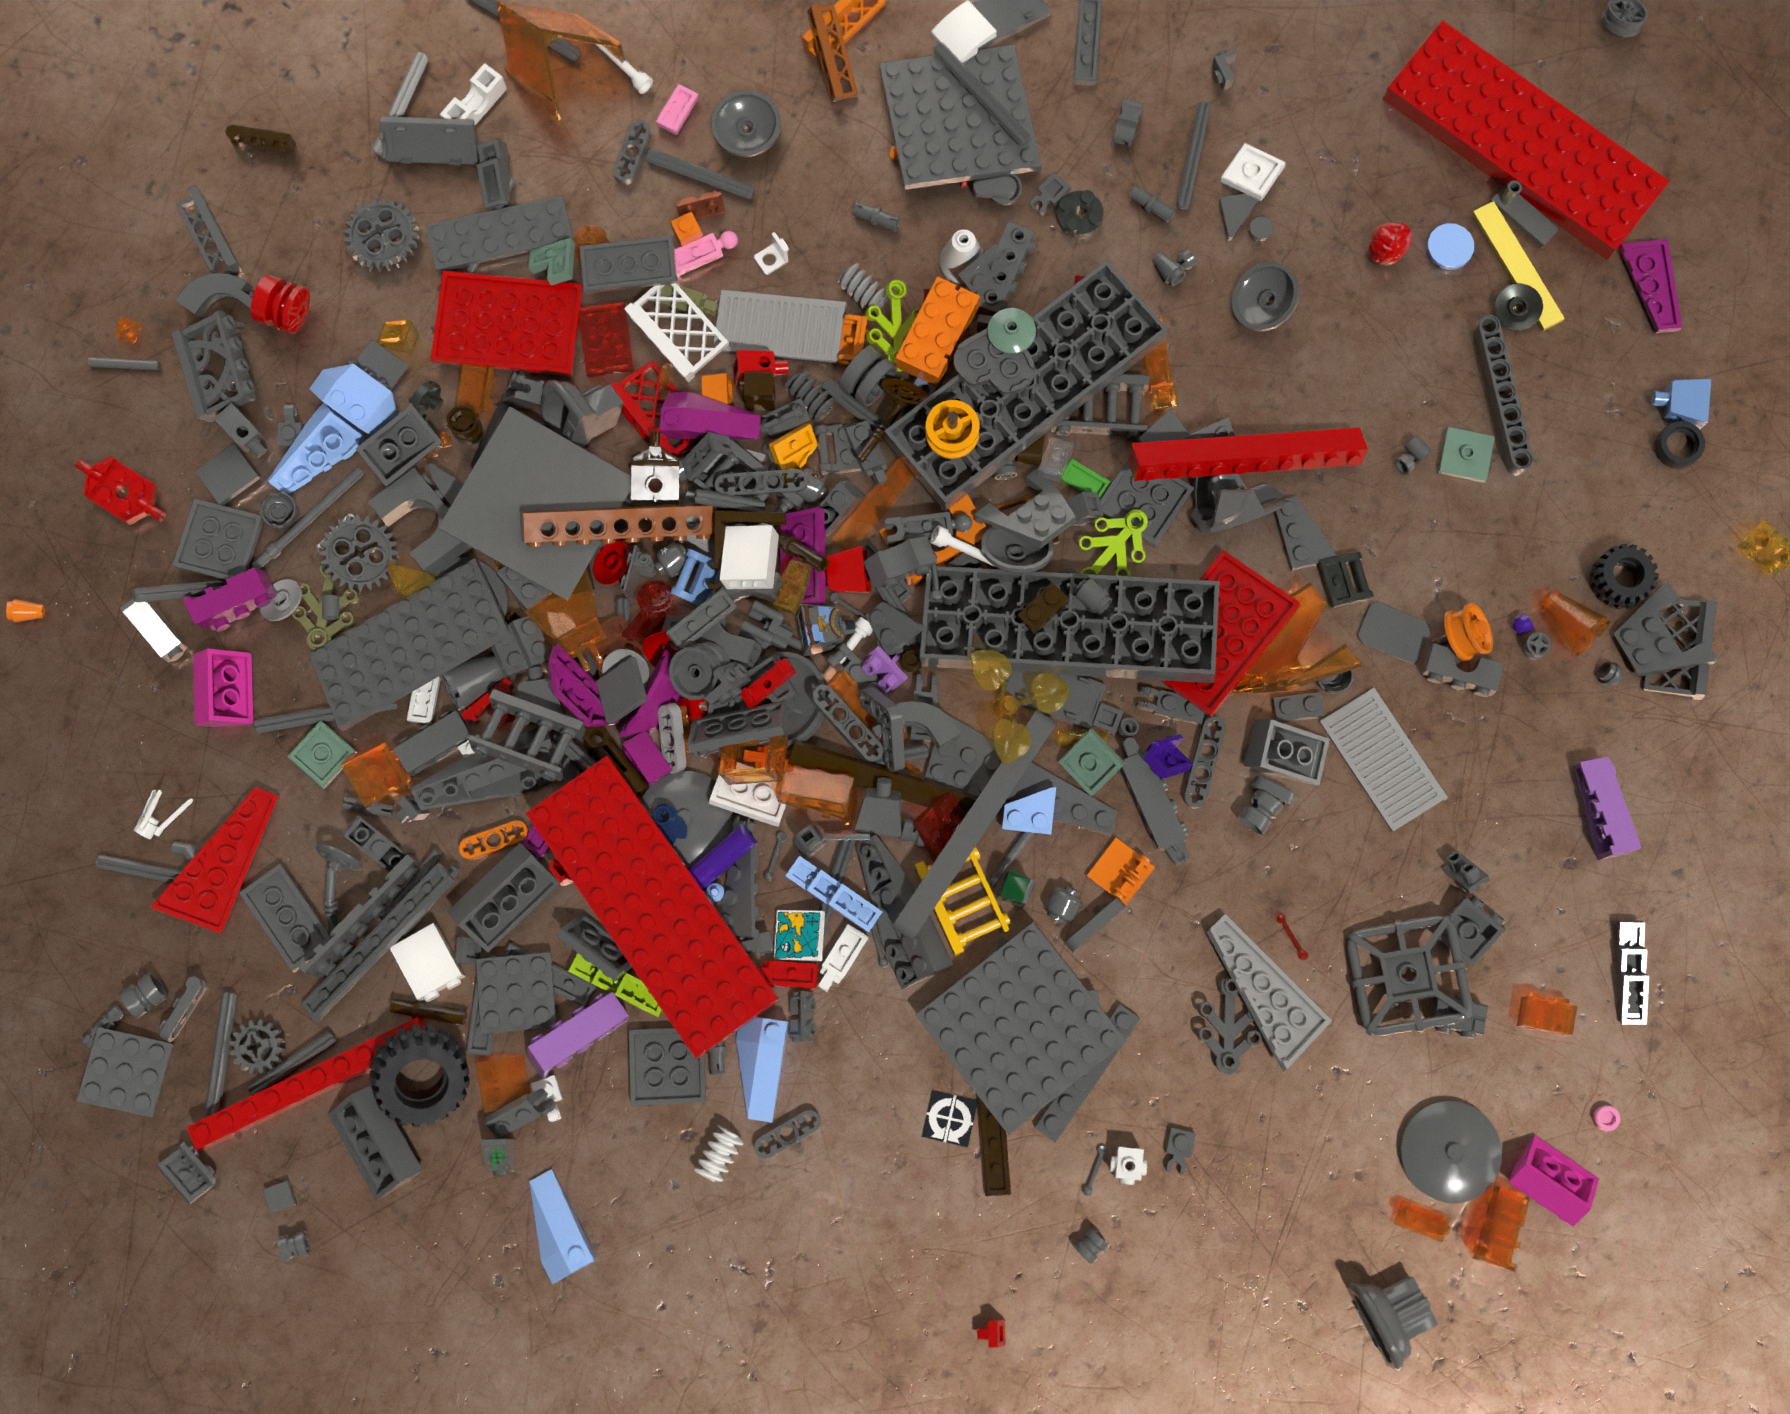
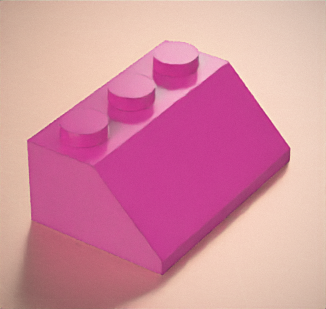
M205 649L193 654L195 726L226 727L253 724L251 653Z
M1534 1135L1513 1167L1509 1183L1535 1200L1539 1205L1557 1215L1559 1219L1574 1227L1591 1210L1599 1178Z

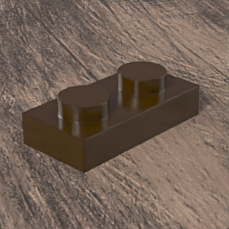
M1051 583L1017 617L1027 628L1036 634L1069 602V597L1054 583Z

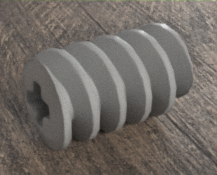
M855 263L847 268L838 279V284H840L841 288L847 290L849 296H854V301L860 302L862 308L868 309L873 305L881 308L888 298L883 296L886 289L882 288L878 291L879 282L871 285L870 282L873 277L869 275L864 278L865 269L857 272L859 263Z

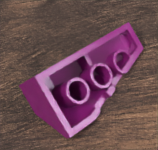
M670 392L661 407L660 431L667 439H703L708 432L729 436L732 440H759L760 415L693 392Z

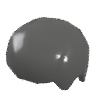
M282 491L269 494L262 502L260 514L264 523L274 529L290 526L296 519L298 511L294 499Z
M1331 657L1321 662L1316 671L1317 683L1324 691L1330 694H1340L1348 690L1354 680L1352 666L1339 657Z

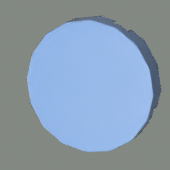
M1446 223L1438 226L1431 233L1427 241L1426 252L1429 259L1439 265L1440 268L1455 270L1463 267L1470 260L1474 252V240L1464 227Z

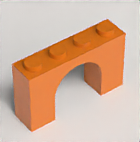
M967 494L946 510V512H950L951 520L955 519L959 514H967L971 517V529L967 532L956 530L955 538L981 550L982 537L988 529L984 522L980 524L974 520V514L978 511ZM883 528L879 531L880 539L886 549L892 548L887 546V537L896 534V531ZM950 546L944 550L933 552L937 555L936 566L947 567L946 564L952 562L963 552ZM927 573L922 576H916L915 574L904 579V581L908 585L911 583L916 585L926 579Z

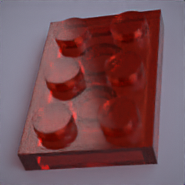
M625 302L580 309L579 319L586 375L588 378L634 371L627 312L624 309L626 307Z

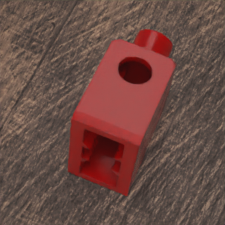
M737 350L733 362L734 388H740V380H744V372H773L774 378L775 375H788L787 360L775 361L773 351Z
M858 546L825 557L829 559V566L825 570L829 591L872 593L870 577L864 565V561L868 559L867 548Z

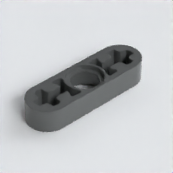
M636 120L630 125L614 166L615 179L622 185H628L634 181L651 138L649 124L644 120ZM643 128L644 133L640 134L638 138L639 142H637L636 131H640V129ZM634 147L639 150L638 155L635 157H628L626 155V151L629 148ZM625 162H627V163L629 164V165H628V172H629V174H625L624 177H621L620 171H621V172H624V171H625V168H626V163H625Z
M1117 897L1068 939L1065 945L1073 953L1121 912L1126 905Z
M811 1110L802 1112L759 1137L754 1144L755 1153L761 1158H771L816 1132L821 1125L820 1116ZM806 1115H809V1117L815 1116V1127L812 1129L809 1126L802 1128L801 1130L804 1134L799 1136V1130L793 1122L798 1120V1125L805 1122L804 1117ZM785 1127H791L795 1132V1137L790 1142L783 1141L780 1136L781 1130ZM776 1133L778 1142L783 1146L779 1149L777 1144L771 1146L769 1154L765 1151L760 1152L761 1141L771 1142L774 1140L771 1135Z

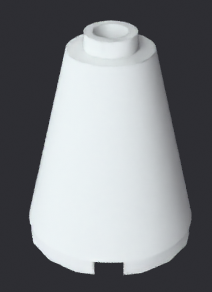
M968 230L957 231L941 251L939 258L940 268L944 276L954 283L964 284L958 274L984 253L972 232Z

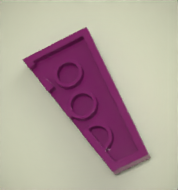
M1668 239L1622 243L1619 249L1655 332L1680 331L1682 329V322Z

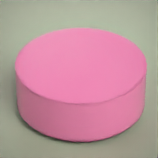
M1601 1106L1595 1110L1593 1122L1602 1131H1613L1620 1124V1114L1614 1107Z

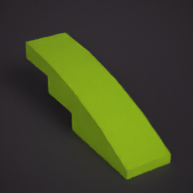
M576 953L567 971L610 993L613 992L615 996L659 1017L662 1009L641 980L628 973H624L614 981L605 976L592 963L584 960L579 953Z

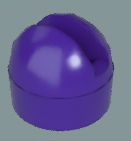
M1522 613L1514 619L1513 629L1518 634H1525L1533 630L1534 625L1531 619L1525 613Z

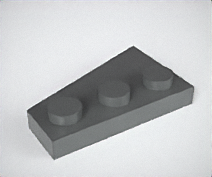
M1298 497L1285 498L1283 508L1274 511L1291 571L1318 565L1320 561L1338 557Z

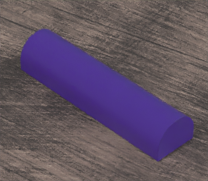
M741 824L689 870L702 889L705 890L757 845L758 842L744 824Z

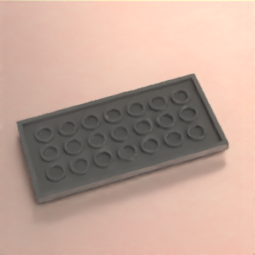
M474 558L331 640L324 646L312 651L309 655L336 724L343 732L509 637L511 632L482 568Z

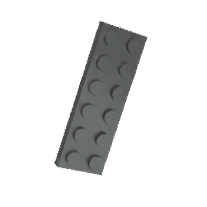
M562 195L425 225L436 272L527 253L530 250L568 238L573 240Z

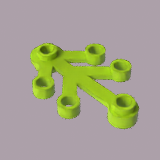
M893 280L886 286V295L890 298L892 324L876 305L869 307L865 312L866 318L869 321H876L892 338L893 347L883 338L882 332L876 328L867 333V341L870 344H877L887 355V359L895 365V357L903 344L902 339L909 332L916 319L914 313H919L921 309L915 308L909 313V318L902 324L900 299L906 294V286L900 280ZM891 288L897 291V295L893 294ZM871 310L876 312V317L871 315ZM872 333L877 335V340L872 338Z
M1132 510L1124 518H1098L1094 523V527L1099 532H1104L1108 528L1124 529L1118 536L1095 538L1083 536L1080 538L1079 547L1083 550H1089L1092 547L1108 546L1091 567L1084 568L1080 574L1091 572L1093 575H1099L1098 573L1116 553L1117 570L1115 576H1118V572L1124 569L1127 572V576L1130 577V571L1127 568L1125 541L1132 534L1134 550L1131 552V559L1135 563L1143 562L1146 554L1142 546L1141 532L1146 529L1148 524L1145 513L1140 510ZM1134 517L1140 520V524L1136 527L1131 524V520ZM1098 521H1105L1106 527L1099 529L1097 526ZM1085 538L1091 542L1088 548L1082 546V540ZM1136 551H1140L1143 556L1141 560H1136L1134 558V553Z

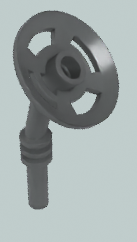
M317 844L316 851L327 861L323 909L325 911L324 916H327L330 934L338 925L337 915L339 910L336 909L339 907L337 905L338 900L335 899L336 872L339 873L341 869L360 871L362 865L354 857L338 848L326 844Z

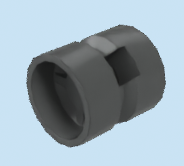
M1258 789L1250 799L1251 806H1245L1238 819L1250 830L1259 835H1264L1272 825L1270 820L1276 819L1284 807L1275 797Z
M148 972L137 980L136 986L129 985L119 993V996L128 1011L134 1017L140 1018L150 1011L151 1005L157 1006L166 1000L168 993L159 979L153 973Z

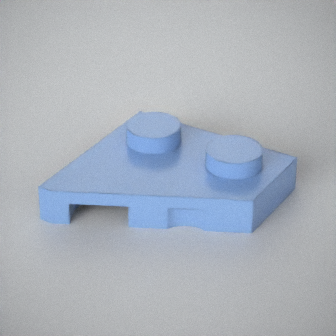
M1051 787L1005 804L1002 829L1051 835L1056 787Z

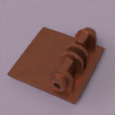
M622 613L579 636L602 676L603 662L615 650L628 649L638 653L640 656L645 655Z

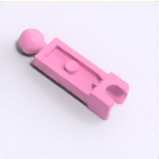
M724 231L720 239L716 240L714 234L711 233L675 249L677 278L684 273L723 257L721 248L733 249L738 242L737 235L732 231Z

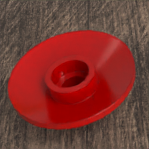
M619 540L616 543H608L598 553L593 566V574L600 584L606 586L613 585L619 582L624 574H627L629 569L627 558L629 552H632L627 543Z

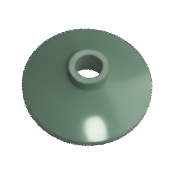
M1006 308L1000 310L989 321L988 338L991 344L1000 352L1018 354L1028 349L1034 341L1036 334L1035 323L1031 316L1021 309ZM1015 325L1016 329L1011 331L1007 327Z

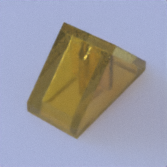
M410 320L385 322L377 343L382 347L412 355L419 333Z
M390 563L387 566L396 594L403 599L437 580L423 571Z

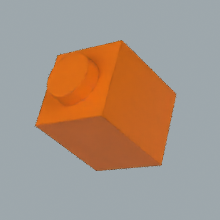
M692 211L670 221L673 233L680 247L703 237Z

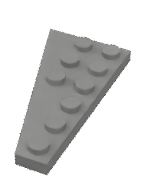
M1224 914L1206 933L1284 1072L1332 1020Z

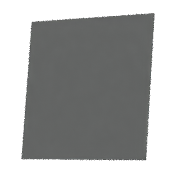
M509 406L438 528L568 601L600 545L601 539L591 540L592 544L578 545L576 540L567 541V545L553 546L552 542H543V546L528 547V543H524L521 540L520 512L619 508L631 490V476ZM594 520L590 524V530L592 533L598 532L601 529V522ZM570 521L566 524L565 529L568 534H572L577 530L575 521ZM546 522L541 527L543 535H548L553 530L551 522Z

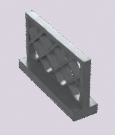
M1679 599L1677 604L1671 606L1675 613L1665 619L1660 612L1658 613L1667 629L1672 633L1673 639L1676 638L1683 646L1681 652H1685L1693 645L1695 647L1705 641L1712 648L1717 601L1707 600L1706 602ZM1687 607L1699 608L1698 617L1691 622L1682 613ZM1679 615L1686 626L1676 632L1668 621ZM1688 628L1696 635L1695 641L1689 645L1679 636ZM1696 665L1692 669L1679 668L1681 672L1672 678L1666 672H1663L1661 675L1667 682L1661 686L1650 685L1651 675H1646L1643 690L1689 696L1692 699L1703 700L1707 690L1709 665ZM1684 674L1690 681L1689 690L1679 689L1673 681Z

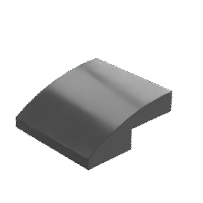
M234 443L196 470L204 485L218 504L222 506L260 479Z

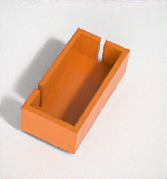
M938 276L896 356V366L898 369L939 387L948 369V364L950 365L980 305L979 295L962 287L957 291V285Z

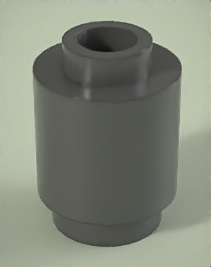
M1092 579L1088 581L1083 580L1075 589L1077 592L1076 598L1092 612L1102 614L1112 602L1109 593Z

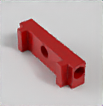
M787 659L778 660L773 668L751 686L742 689L740 696L749 708L758 705L797 673ZM771 682V687L767 688V685Z
M507 678L503 679L461 714L462 717L469 724L472 722L476 725L479 724L480 721L477 718L492 707L489 699L492 690L495 689L513 696L514 694L511 690L515 687Z

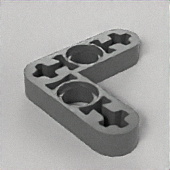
M874 687L861 689L859 691V700L862 708L882 723L884 761L887 769L890 772L904 769L903 724L899 707Z

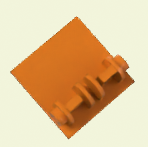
M1115 838L1088 873L1087 877L1127 905L1155 866L1150 863L1147 857L1143 855L1141 857L1118 838Z

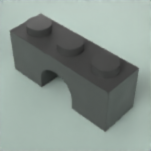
M1435 643L1428 648L1421 676L1427 677L1428 681L1433 683H1449L1452 688L1457 690H1465L1466 688L1474 691L1475 695L1481 697L1492 696L1497 692L1504 667L1503 663L1480 657L1474 663L1472 672H1463L1456 666V654L1452 648Z

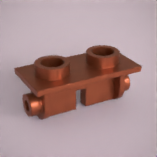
M715 190L700 194V199L692 196L675 202L679 217L691 211L695 219L726 212L722 194L720 191L716 192Z

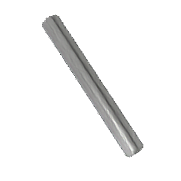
M421 52L415 54L387 117H403L428 62L427 55ZM380 131L372 149L377 155L383 156L382 142L379 140Z

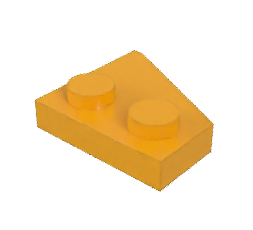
M808 423L802 424L769 444L778 470L802 469L807 462L808 456L818 446L812 427ZM787 474L783 475L786 485L787 483H792V479H787Z

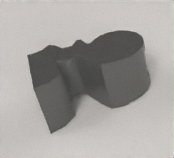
M1123 98L1121 115L1118 118L1113 142L1131 147L1144 103Z
M812 824L797 833L793 841L805 860L828 843L827 840H823V835L816 825L813 826Z

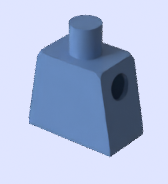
M1711 379L1674 380L1666 387L1665 392H1653L1651 404L1664 406L1663 418L1671 422L1686 421L1701 429L1708 423Z

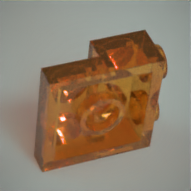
M386 743L341 765L343 772L365 809L386 798L389 800L409 789L408 782L411 781V778L405 768L400 769L397 764L399 759L393 750L394 748L389 749Z

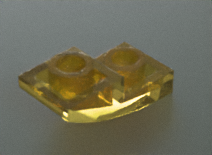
M793 559L790 560L780 578L784 586L773 603L777 609L792 614L797 613L808 586L811 573L810 565Z

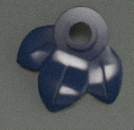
M664 803L657 806L652 818L674 847L676 838H687V825L683 819L678 817L677 810L671 804ZM666 811L669 813L668 820L663 818V814Z

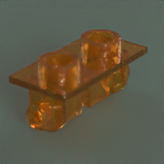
M1404 1200L1401 1201L1394 1221L1395 1225L1439 1242H1443L1444 1236L1449 1234L1451 1228L1448 1225L1450 1218Z

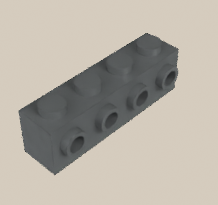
M1008 221L997 247L1010 264L978 290L977 295L980 296V305L976 312L977 314L994 316L1000 310L1009 307L1010 302L1007 299L1010 294L1014 295L1019 282L1016 279L1018 274L1023 275L1025 271L1027 253L1032 254L1036 245V241L1033 240L1034 231Z

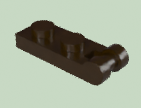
M229 125L225 130L227 137L235 147H242L246 144L256 149L271 148L280 153L295 151L296 143L291 134L238 125Z

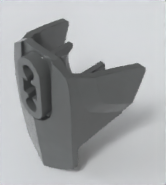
M1239 474L1198 476L1194 479L1195 508L1191 517L1196 523L1198 531L1202 533L1221 531L1247 523L1283 508L1285 498L1277 489L1267 484L1247 488Z

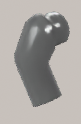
M173 842L171 848L172 854L185 855L188 862L200 851L194 844Z

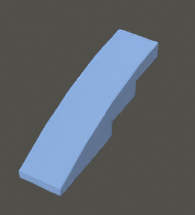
M801 856L797 857L785 874V877L867 932L871 930L882 914L881 910L824 871L819 870Z

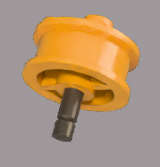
M947 400L937 404L930 411L926 420V439L928 445L937 455L947 459H957L968 455L975 448L979 439L980 426L978 416L971 406L962 401Z

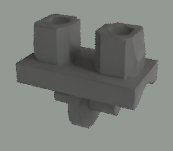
M1455 851L1446 857L1448 865L1443 868L1444 873L1456 882L1464 892L1471 894L1479 889L1480 884L1490 881L1489 876L1464 857L1459 851Z

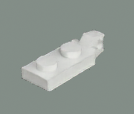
M849 924L846 926L822 965L820 973L824 977L818 985L820 989L827 992L833 982L839 984L844 979L869 939L868 936Z

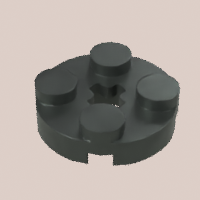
M1090 190L1073 191L1060 200L1057 210V221L1060 228L1064 232L1073 234L1074 237L1078 238L1094 234L1103 219L1104 210L1102 203ZM1080 209L1086 212L1083 219L1074 215L1077 210Z
M430 381V385L425 382L415 391L409 401L426 422H428L431 413L439 410L443 403V399L440 398L441 387L433 381Z

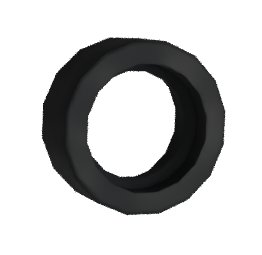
M1677 421L1669 424L1659 433L1655 441L1657 457L1664 465L1675 469L1689 467L1702 456L1705 449V438L1701 430L1696 425L1686 421ZM1675 432L1686 435L1693 444L1691 455L1685 458L1673 455L1667 446L1669 435Z

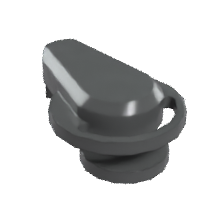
M1015 174L977 180L973 186L975 198H991L1000 205L1013 204L1022 193L1021 180ZM1013 178L1017 180V182L1019 183V187L1016 185V181Z

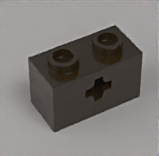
M744 372V380H740L741 401L746 403L747 410H775L776 387L773 372Z

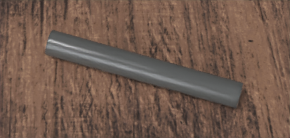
M88 358L89 367L160 370L161 366L160 361Z
M1022 832L987 880L989 885L992 887L996 886L1034 833Z

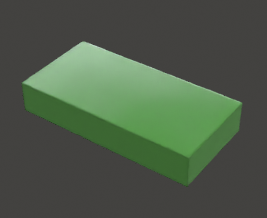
M1072 458L1059 477L1061 482L1080 493H1098L1099 500H1101L1112 484L1111 481Z

